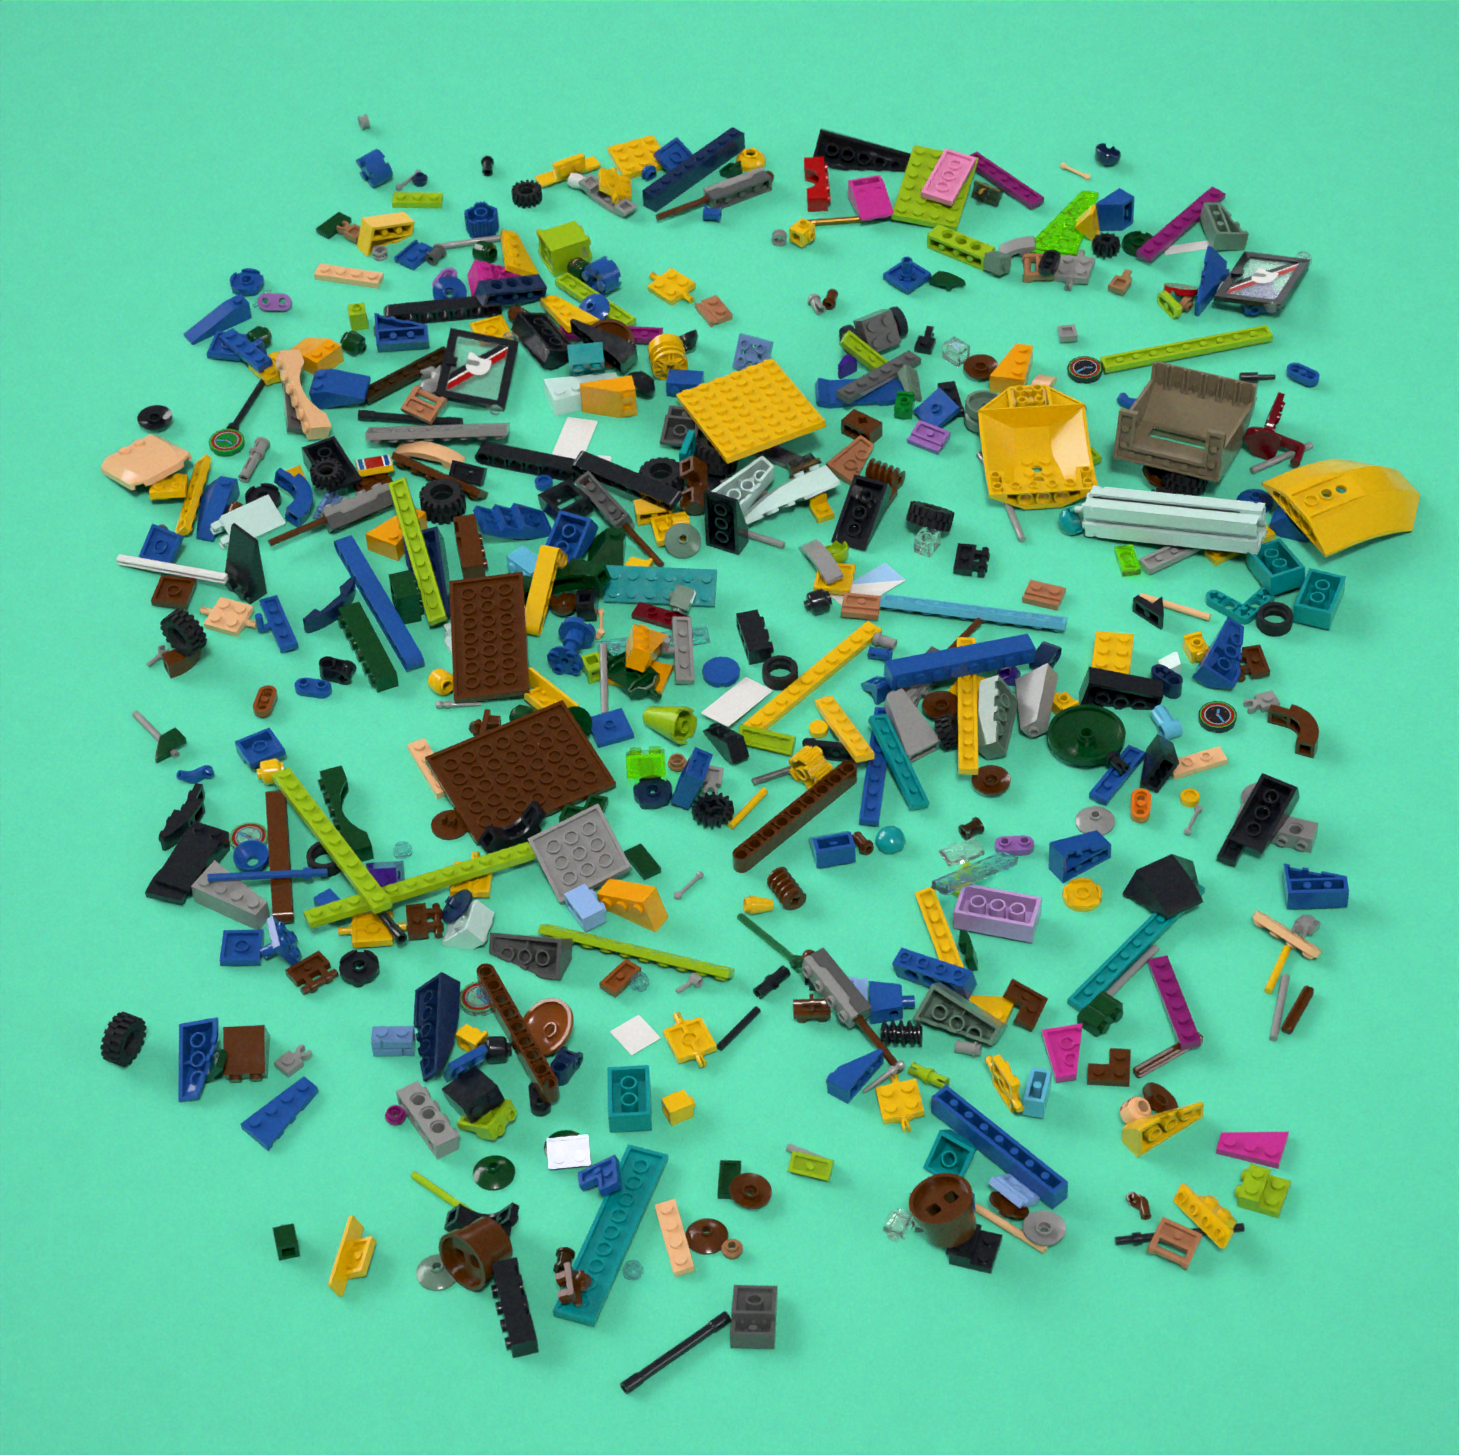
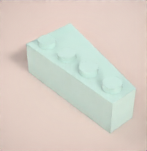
M614 372L543 379L545 396L555 416L582 410L580 383L617 378L618 376Z
M762 455L713 489L712 492L738 499L744 515L773 481L774 465Z

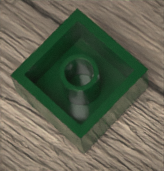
M410 570L388 574L392 602L403 623L410 624L422 621L421 613H424L422 602H419V600H422L420 589H416L418 587L416 576L412 577Z

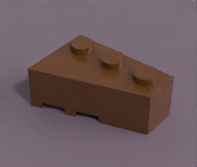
M475 514L453 517L463 579L485 577V570L488 569L487 559H483L485 557L484 546H481L483 545L482 535L478 534Z

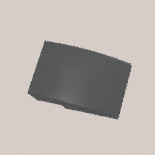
M669 406L668 414L664 420L660 444L682 446L688 430H694L697 442L702 431L683 407Z
M734 1285L730 1348L775 1349L778 1286Z

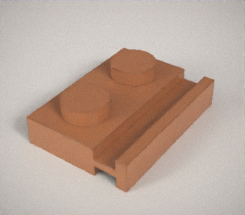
M717 295L701 300L699 304L697 302L694 303L695 309L710 327H713V324L719 325L733 319L732 313Z
M1030 580L1022 597V603L1058 611L1059 605H1061L1066 594V588Z
M844 592L841 617L878 620L881 596Z

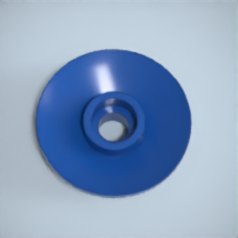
M453 276L440 278L433 287L434 300L466 297L467 295L464 283ZM451 293L452 296L448 297L446 294Z
M592 294L581 302L579 308L603 320L609 313L610 305L605 296Z
M1248 489L1241 492L1237 497V500L1265 503L1266 513L1273 507L1272 496L1264 490Z

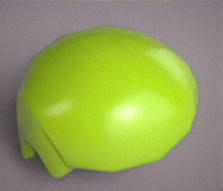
M835 541L832 545L825 546L836 563H844L847 560L849 548L846 541L843 544Z

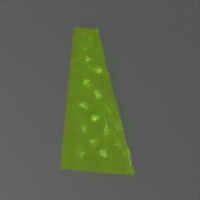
M1082 190L1035 237L1036 249L1030 253H1044L1047 250L1053 249L1060 252V258L1062 255L1077 256L1084 239V235L1075 229L1077 220L1088 208L1096 205L1099 193Z

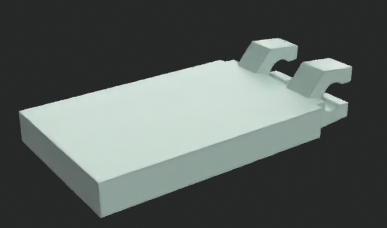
M266 495L221 515L218 521L210 525V531L213 535H216L226 530L228 535L219 539V546L224 550L229 546L231 524L233 523L240 526L254 538L259 539L285 527L286 522L270 496Z

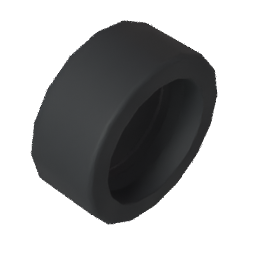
M1280 602L1263 604L1257 612V628L1268 636L1276 637L1287 634L1292 628V610L1289 606ZM1276 615L1284 618L1285 621L1272 623L1264 618Z
M777 655L767 659L762 666L764 684L774 690L786 689L798 679L796 661L785 655ZM776 669H785L791 672L783 677H776L770 674V672Z
M320 842L310 846L306 855L307 865L311 869L327 868L328 876L321 878L335 876L341 872L334 861L327 864L315 862L317 857L328 854Z

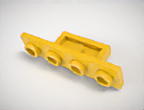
M579 153L552 163L553 170L535 176V180L541 187H547L568 179L570 173L577 172L582 174L601 166L594 156L585 159L584 154Z
M532 667L528 668L530 686L534 689H531L530 693H525L524 699L537 710L561 700L564 701L568 708L579 706Z
M1182 1183L1173 1202L1220 1248L1225 1249L1234 1233L1231 1228H1234L1237 1221L1231 1216V1212L1218 1203L1219 1200L1211 1195H1197L1188 1185Z
M349 1216L328 1282V1286L338 1297L343 1296L348 1279L366 1276L376 1244V1240L372 1236L361 1238L364 1227L354 1216Z

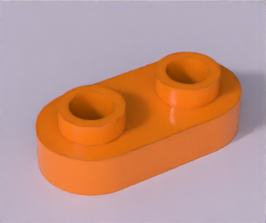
M1139 788L1132 792L1130 816L1135 822H1146L1150 818L1151 793L1146 789Z

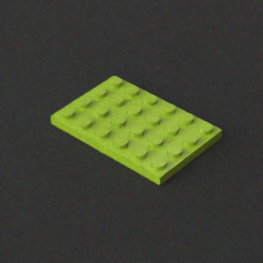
M914 145L891 219L933 228L940 224L957 231L979 158L975 157L976 164L953 206H949L921 197V191L943 151Z

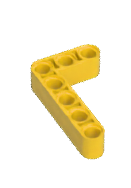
M543 544L540 547L525 607L527 634L540 636L542 633L557 568L562 569L567 564L568 555L561 548Z

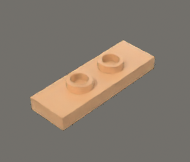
M1220 746L1178 758L1179 765L1171 776L1174 780L1225 765L1228 759Z

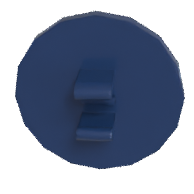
M463 889L452 897L448 896L445 901L446 905L443 909L442 919L446 923H452L459 919L470 906L472 893L468 889Z

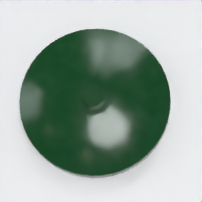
M1076 705L1060 711L1053 717L1048 727V743L1052 751L1064 761L1076 765L1094 766L1106 763V756L1109 752L1115 751L1120 753L1122 751L1126 732L1123 722L1112 711L1096 705Z

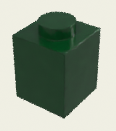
M294 1223L274 1227L273 1233L279 1261L300 1257Z

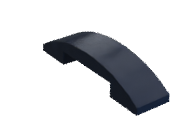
M350 577L339 587L340 595L322 611L314 609L303 618L305 633L309 634L332 624L337 620V616H339L338 608L352 604L356 595L353 577Z

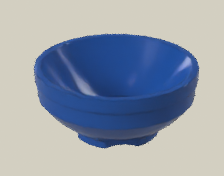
M247 840L235 848L233 860L236 867L242 872H257L267 865L269 851L267 846L261 841ZM250 859L258 860V863L254 866L247 864Z

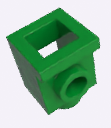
M897 391L894 418L912 419L915 407V392Z

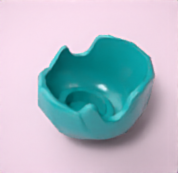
M1068 507L1063 509L1059 515L1061 529L1069 535L1083 532L1082 522L1078 513H1074V510L1070 511L1072 508Z
M885 826L878 831L875 843L879 851L885 854H894L897 851L903 850L906 840L900 828Z

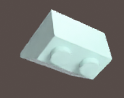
M477 899L471 902L467 911L459 919L448 924L442 945L468 950L484 945L488 939V931L493 924L494 912Z

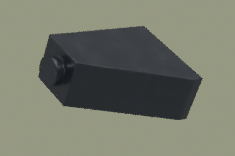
M1159 734L1155 736L1146 748L1141 785L1156 793L1159 792L1179 765L1173 742Z

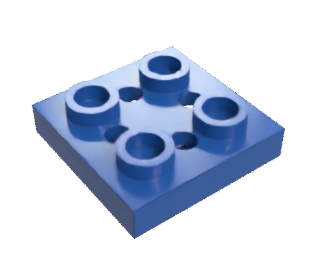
M903 257L900 263L883 273L885 281L906 294L928 281L931 277V272L914 263L910 257Z
M274 916L266 919L271 943L260 948L262 956L265 959H269L278 953L291 966L300 962L301 952L296 944L298 940L295 933L289 931L282 921H278Z

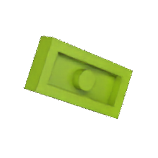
M792 1150L788 1171L830 1181L835 1160Z

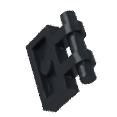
M958 543L953 574L972 575L973 570L978 572V577H984L988 570L987 562L990 559L989 548L983 547L982 550H976V545Z

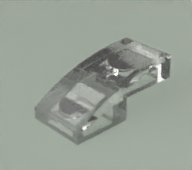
M975 836L960 845L955 841L939 850L940 855L948 866L963 864L985 854L984 849Z

